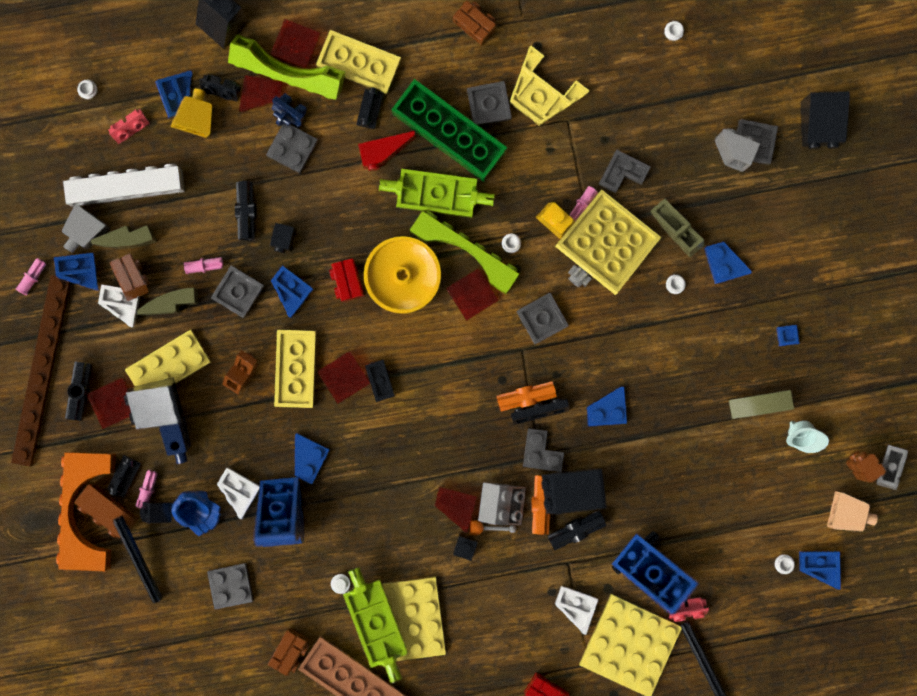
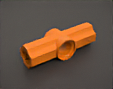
M553 381L500 394L497 396L500 411L534 405L537 402L553 399L557 396Z
M535 475L531 507L533 513L532 534L545 535L549 534L550 514H546L544 507V490L541 485L542 475Z

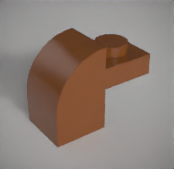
M241 350L236 356L234 365L225 375L222 385L239 395L258 367L257 360L251 354Z

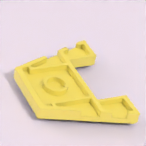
M530 46L510 103L540 126L586 96L589 90L578 81H575L565 95L559 93L533 73L543 60L544 55Z

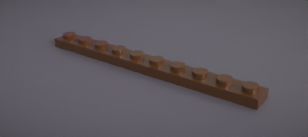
M51 275L11 460V463L29 467L33 465L71 286V282L59 279Z

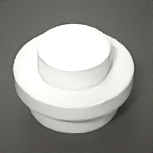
M672 21L666 25L664 33L669 40L676 41L682 37L684 28L681 23Z
M83 80L78 85V93L84 99H91L97 94V86L91 80Z
M507 234L502 240L503 249L509 253L518 251L521 246V240L516 234Z
M672 275L666 281V288L672 294H679L685 289V280L680 275Z
M783 554L776 558L775 568L778 572L788 574L794 569V560L789 555Z
M344 574L334 576L331 580L332 590L338 594L348 591L350 587L349 578Z

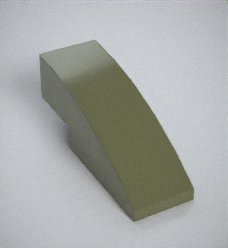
M666 199L662 200L650 211L668 235L690 258L705 246L704 239L691 228V224Z
M147 225L134 231L130 227L124 226L91 240V243L96 246L114 249L137 248L157 242L152 228Z
M194 287L161 295L138 309L137 314L143 316L180 313V305L199 304L198 289Z
M791 390L728 400L732 419L794 409Z

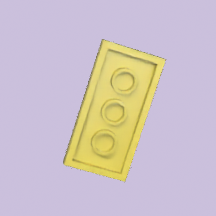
M330 30L316 66L321 68L328 65L345 71L344 78L367 87L376 88L377 91L388 94L401 57Z
M189 330L126 368L125 371L134 386L174 377L175 384L210 364L211 360L194 332Z
M277 330L274 407L314 408L316 331Z

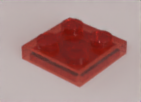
M284 19L270 54L273 57L307 69L321 34Z
M479 269L474 270L446 288L466 321L499 301Z
M350 351L317 371L337 404L370 384Z
M120 378L87 394L102 429L129 418L131 409L130 406H126L124 395L128 389L124 378Z

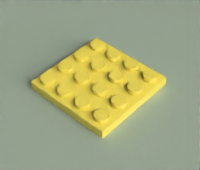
M601 189L555 247L616 295L661 237Z
M436 576L383 583V589L408 651V654L397 658V661L446 655Z
M610 594L579 665L644 696H651L682 628L674 622Z

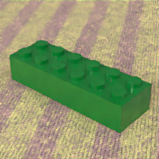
M415 79L391 109L392 115L483 182L507 152L505 145Z

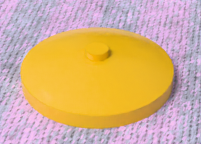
M393 237L383 241L370 253L364 267V283L370 297L381 308L398 314L412 313L424 308L435 297L441 282V270L436 255L425 243L411 237Z

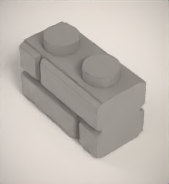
M888 445L882 464L886 472L878 478L877 485L893 490L897 489L907 457V450Z

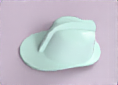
M809 421L790 422L789 436L786 440L789 446L802 452L815 453L825 449L828 445V436L815 429Z

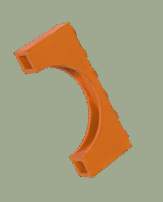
M65 452L64 456H62L61 466L64 468L60 479L62 494L59 498V505L62 507L58 518V524L61 527L57 537V543L60 546L56 557V563L59 564L58 570L107 571L111 567V549L101 548L90 543L78 530L74 519V502L81 488L89 480L101 474L115 473L116 453Z

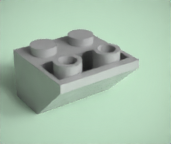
M723 129L716 136L715 143L724 164L741 172L751 166L760 143L755 142L756 140L750 136L743 137L738 135V132L733 129Z
M483 482L478 521L494 525H521L526 487Z

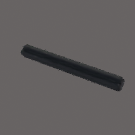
M116 517L113 519L115 528L152 603L161 601L162 595L124 517Z
M689 621L681 623L682 631L714 695L727 696Z

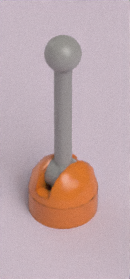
M471 520L470 535H480L484 530L510 531L515 533L516 527L514 525L510 527L483 526L480 521Z

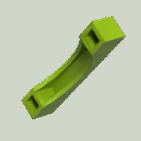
M238 34L230 43L228 63L236 67L245 68L256 74L271 77L273 80H279L291 86L303 88L308 92L323 95L328 99L336 100L342 91L345 71L328 65L315 69H301L286 65L270 56L261 48L256 40Z
M429 211L427 213L421 212L411 227L410 233L426 243H448L467 251L481 264L490 285L505 295L507 294L519 275L516 272L518 270L516 267L509 263L506 266L500 262L501 258L496 254L492 253L489 255L484 251L486 248L476 242L474 245L468 241L469 237L462 232L457 234L452 231L453 227L446 222L440 223L436 220L438 217Z

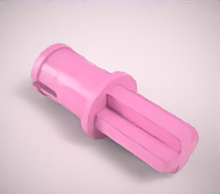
M588 186L582 197L577 199V204L569 216L576 221L598 192Z
M220 257L206 260L201 258L198 261L184 262L186 274L206 273L208 270L223 268V260Z
M37 258L28 272L24 273L25 276L18 287H16V290L27 296L35 281L38 282L37 278L46 266V263Z
M152 470L146 472L143 485L139 488L140 494L136 507L141 508L142 502L150 501L152 493L155 492L153 488L157 472Z

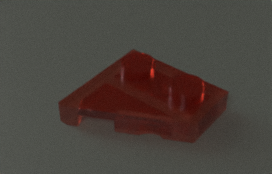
M245 75L239 112L245 113L247 110L256 107L261 108L266 104H273L272 100L275 96L281 97L283 82Z
M439 486L435 507L464 532L468 533L477 496Z

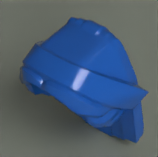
M205 491L182 492L171 507L175 520L181 526L189 527L197 536L213 530L220 521L221 507L210 501Z

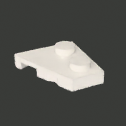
M101 285L98 304L109 310L128 326L135 328L140 297L137 296V298L127 301L121 288Z
M229 467L226 468L217 483L229 504L236 511L238 518L243 519L260 486Z
M561 585L555 605L586 635L598 598Z

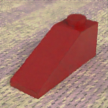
M414 131L358 144L364 169H368V171L380 169L379 166H383L416 139Z

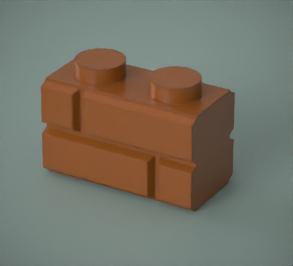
M466 0L454 14L453 22L482 46L496 30V20L490 14L485 15L481 12V7L473 1L471 3Z
M132 254L110 262L114 275L127 301L149 292L147 285H150L147 276L146 274L141 275L139 270H142V266L138 259L134 260Z
M858 450L849 455L850 459L846 462L850 470H853L852 473L857 480L873 482L886 472L883 466L878 464L879 460L875 454L866 453L865 451L859 452Z
M288 628L271 657L268 666L286 676L290 672L294 673L300 663L297 659L300 654L304 656L309 648L307 644L309 639L294 629Z

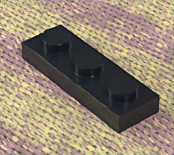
M560 398L546 405L543 403L535 404L532 406L533 408L526 410L525 408H519L514 410V413H511L513 425L569 412V404L567 399L562 400Z

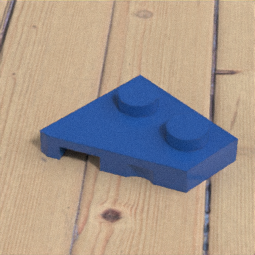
M192 71L155 81L168 118L175 117L182 99L185 96H190Z
M724 242L704 248L715 284L752 273Z
M94 253L54 257L57 278L93 290H99Z
M284 266L279 269L271 280L290 318L294 316L314 290Z
M624 387L617 388L615 391L586 407L588 426L627 424Z
M296 433L295 476L313 484L330 449Z
M799 551V571L836 589H841L839 551Z

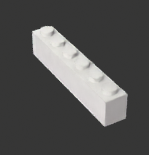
M176 164L164 165V168L158 169L155 166L146 167L143 171L128 169L126 173L120 174L117 171L108 172L105 176L90 174L88 178L82 179L80 176L70 177L67 181H63L66 204L72 207L75 204L81 206L185 192L182 169L176 166Z

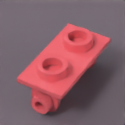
M135 109L125 117L127 122L124 123L121 119L110 126L109 134L118 144L150 124L141 109Z
M701 597L688 599V607H685L683 603L674 616L670 614L668 619L680 622L686 620V617L693 616V619L703 618L709 611V608H704L707 606L706 600Z

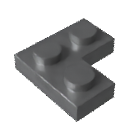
M740 119L737 127L738 135L743 137L750 136L756 140L755 142L760 143L753 162L770 165L778 126Z
M616 150L598 185L614 193L617 192L624 177L641 185L650 166Z
M528 428L523 467L562 472L564 453L545 450L547 431Z

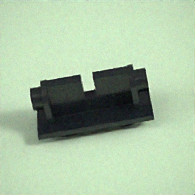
M211 74L203 75V78H200V88L206 94L219 96L225 100L238 101L237 92L241 90V85L238 82L225 79L224 83L220 84L222 78Z
M372 87L370 89L365 88L356 123L357 126L375 130L383 92H378L376 88Z
M123 455L107 488L111 495L125 498L141 465L140 462Z

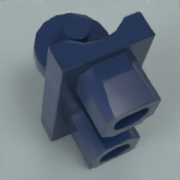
M286 93L279 98L275 96L272 100L273 105L271 109L274 111L273 116L278 118L276 124L278 126H281L283 123L287 126L293 124L299 129L306 115V107L298 104L295 109L290 106L292 98Z

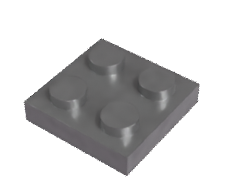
M504 81L467 88L472 119L476 125L481 126L512 119Z
M283 123L266 156L301 174L318 139L292 125L287 126Z
M230 266L211 299L245 318L264 285Z
M551 293L516 311L534 345L568 327Z
M246 563L207 571L214 609L254 601Z

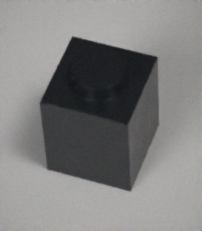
M275 223L270 246L274 248L275 252L283 254L286 251L291 252L296 229Z
M165 501L142 502L140 509L142 522L171 523L172 503Z
M459 534L453 555L472 561L478 541Z

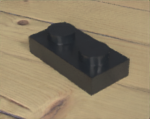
M384 360L365 365L376 402L394 397Z

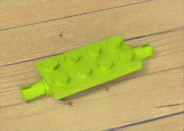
M401 169L400 180L380 179L379 191L395 192L398 195L397 208L470 218L473 215L474 205L493 206L495 195L478 192L476 190L477 179L407 169Z
M360 567L355 568V571L352 569L348 573L355 588L344 593L343 596L370 667L385 666L390 682H395V679L400 680L402 676L396 661L397 658L408 654L382 583L380 579L369 584L365 583Z

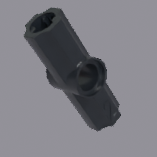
M250 181L236 182L237 203H235V217L238 227V240H255L257 210L256 203L254 202V184Z
M74 362L71 384L67 389L69 397L65 419L83 421L86 400L90 394L89 382L93 364ZM78 386L82 389L80 396H77L75 392Z
M596 511L582 519L578 518L565 524V527L548 534L547 537L555 551L572 542H579L587 538L589 534L607 525L600 511Z

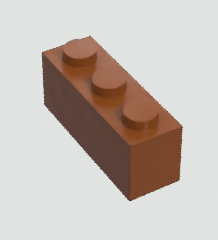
M95 483L88 484L74 502L78 505L77 508L80 512L88 513L92 516V520L97 525L106 527L108 533L114 538H120L115 528L113 519L123 516L129 530L139 519Z

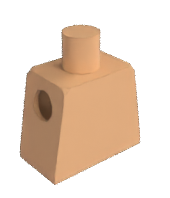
M835 491L827 527L839 530L864 531L866 524L876 525L878 516L877 514L869 513V504L845 493Z

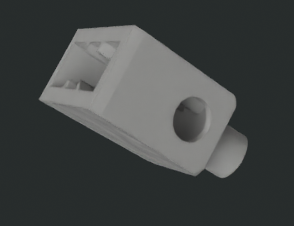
M75 204L62 229V232L69 237L63 247L71 253H74L79 245L89 249L94 245L91 243V240L104 235L110 227L83 207Z

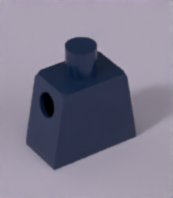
M183 416L181 423L159 426L168 456H175L176 464L188 461L186 452L191 447L186 418Z

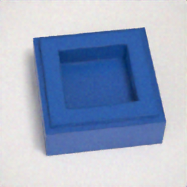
M797 325L776 328L779 346L800 344Z

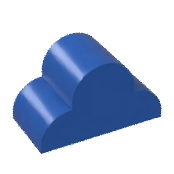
M299 477L260 481L254 535L257 546L271 547L301 544L304 542V518L301 507Z
M637 534L612 563L614 567L673 616L699 585Z

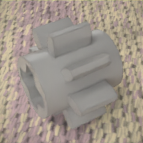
M574 265L568 272L571 275L568 279L577 287H580L582 284L586 286L592 279L589 277L590 274L580 266Z

